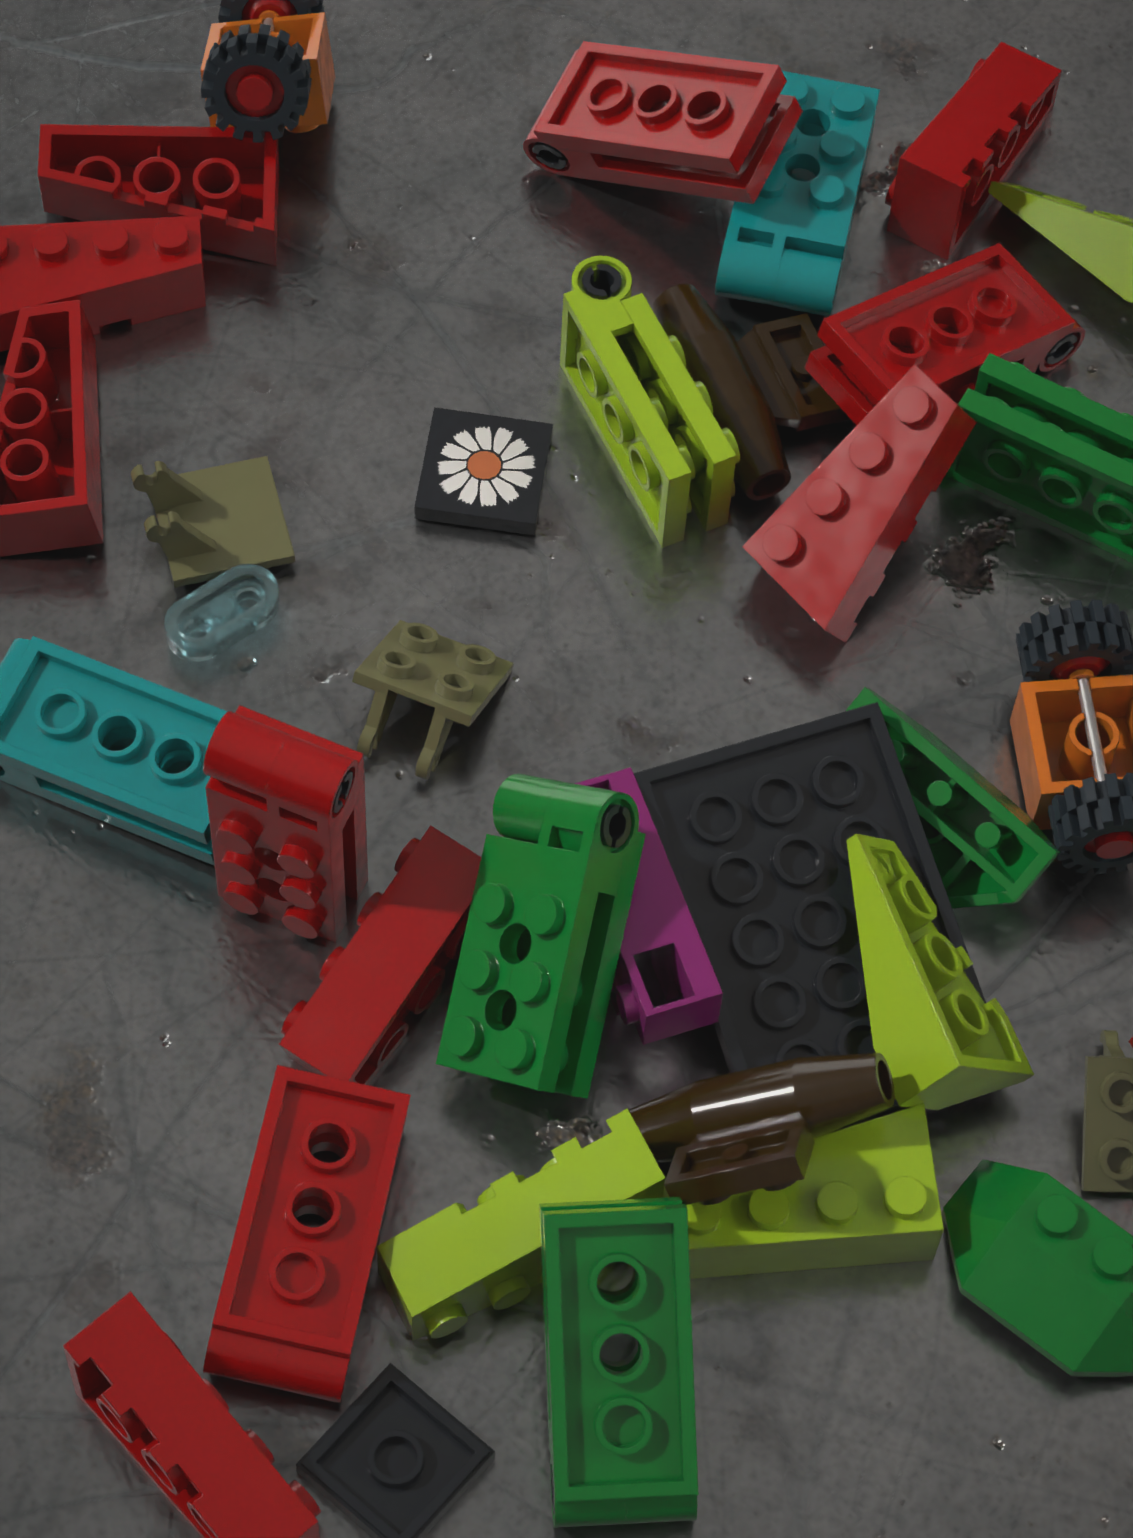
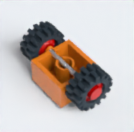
M221 0L218 15L219 23L211 24L200 69L202 78L201 98L206 99L204 108L209 116L210 127H218L223 132L227 127H235L233 138L243 140L245 131L253 132V143H263L265 132H270L273 140L283 137L284 128L289 132L303 133L311 131L319 125L328 124L335 82V70L323 0Z
M1092 599L1088 606H1082L1081 600L1070 601V608L1061 609L1059 604L1048 607V615H1044L1039 611L1030 616L1031 623L1023 622L1019 627L1020 633H1016V644L1024 682H1021L1010 718V725L1027 815L1040 830L1052 829L1054 845L1060 852L1057 859L1061 861L1062 866L1069 869L1074 866L1075 872L1085 873L1090 868H1093L1094 874H1106L1107 868L1116 867L1117 872L1128 870L1127 864L1133 863V638L1128 615L1124 610L1119 611L1118 605L1113 603L1103 607L1102 600Z

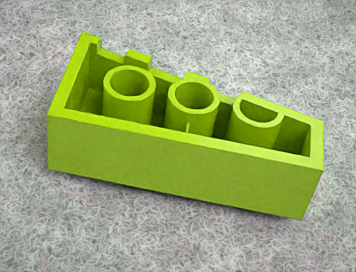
M924 1103L814 1138L815 1143L805 1178L796 1181L785 1189L766 1191L761 1188L734 1194L714 1205H701L698 1202L686 1205L688 1213L690 1279L934 1260L944 1228ZM664 1186L663 1198H666L669 1195Z
M628 1108L607 1119L606 1122L612 1132L591 1144L581 1147L577 1138L574 1137L552 1149L551 1152L554 1158L548 1161L538 1173L526 1178L524 1175H516L512 1171L490 1183V1187L478 1197V1206L467 1211L464 1204L454 1203L377 1246L378 1273L412 1341L428 1334L432 1338L447 1336L464 1326L468 1321L469 1315L491 1305L495 1310L511 1307L527 1297L531 1287L542 1283L540 1203L663 1198L665 1176Z

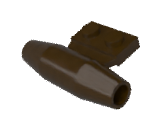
M686 283L678 284L666 289L655 299L653 303L654 314L667 336L674 335L680 342L686 359V369L694 382L701 381L705 385L711 398L713 416L720 428H728L736 439L740 452V461L735 464L734 480L747 497L752 500H762L776 495L791 480L790 469L777 425L793 427L798 432L850 419L804 368L810 352L824 346L821 339L817 336L818 333L808 314L805 313L756 324L752 330L736 341L732 333L695 286Z
M881 1053L797 1057L697 1080L629 1109V1112L657 1163L672 1162L664 1183L669 1197H680L682 1204L685 1205L697 1202L701 1205H714L734 1194L761 1188L766 1191H778L791 1186L798 1180H803L815 1143L814 1138L892 1107L895 1101V1091L890 1068Z

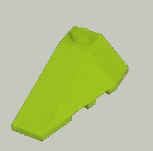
M991 181L988 190L989 194L1124 300L1133 303L1132 218L1094 210L1091 213L1086 211V205L1015 183Z
M857 833L847 839L873 1048L876 1053H881L888 1063L894 1083L895 1099L898 1105L913 1107L924 1103L925 1109L940 1110L1024 1082L1032 1077L1034 1073L1008 1016L996 998L986 1004L964 972L965 969L973 965V962L962 945L955 948L944 935L938 932L932 922L937 916V907L896 843L891 840Z

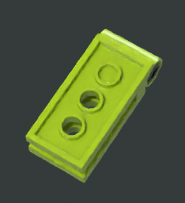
M610 256L589 257L575 267L572 273L571 291L563 294L560 366L662 548L684 540L687 514L691 513L692 508L705 531L727 524L731 497L735 496V484L733 481L735 464L740 461V452L734 435L728 428H720L713 416L711 398L705 385L701 381L694 382L686 369L684 351L678 339L674 335L667 336L643 293L631 297L632 275L628 267L620 260Z

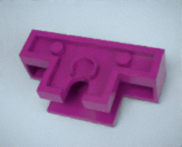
M631 767L575 783L630 795L638 808V832L646 834L610 995L617 1016L620 1015L625 1025L635 1024L643 1045L718 1022L723 997L722 989ZM652 950L651 963L666 1001L680 997L681 1000L654 1008L633 955Z

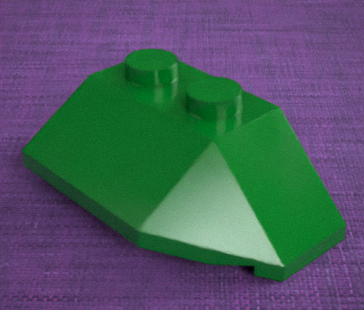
M864 687L846 711L878 702L952 909L1018 903L1060 852L1021 808L936 735L870 688Z
M982 1159L942 1210L960 1293L1072 1377L1133 1376V1236L1048 1173Z

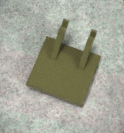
M267 456L176 474L167 468V465L162 461L154 462L155 472L151 475L144 474L141 464L135 466L131 471L134 488L138 491L146 492L154 507L156 517L154 515L148 517L144 522L147 539L151 542L159 543L169 564L174 588L295 562L294 550Z
M399 620L354 672L353 683L375 691L366 725L358 741L357 751L370 758L372 749L377 750L397 694L434 707L435 711L425 745L415 769V776L428 780L430 772H435L453 722L455 721L469 727L511 675L514 663L495 656L486 647L474 644L465 645L439 635L435 629L428 625L407 623Z
M1102 1030L1100 1042L1103 1043L1104 1047L1103 1055L1085 1056L1081 1189L1083 1191L1133 1192V1058L1125 1057L1119 1046L1116 1030Z

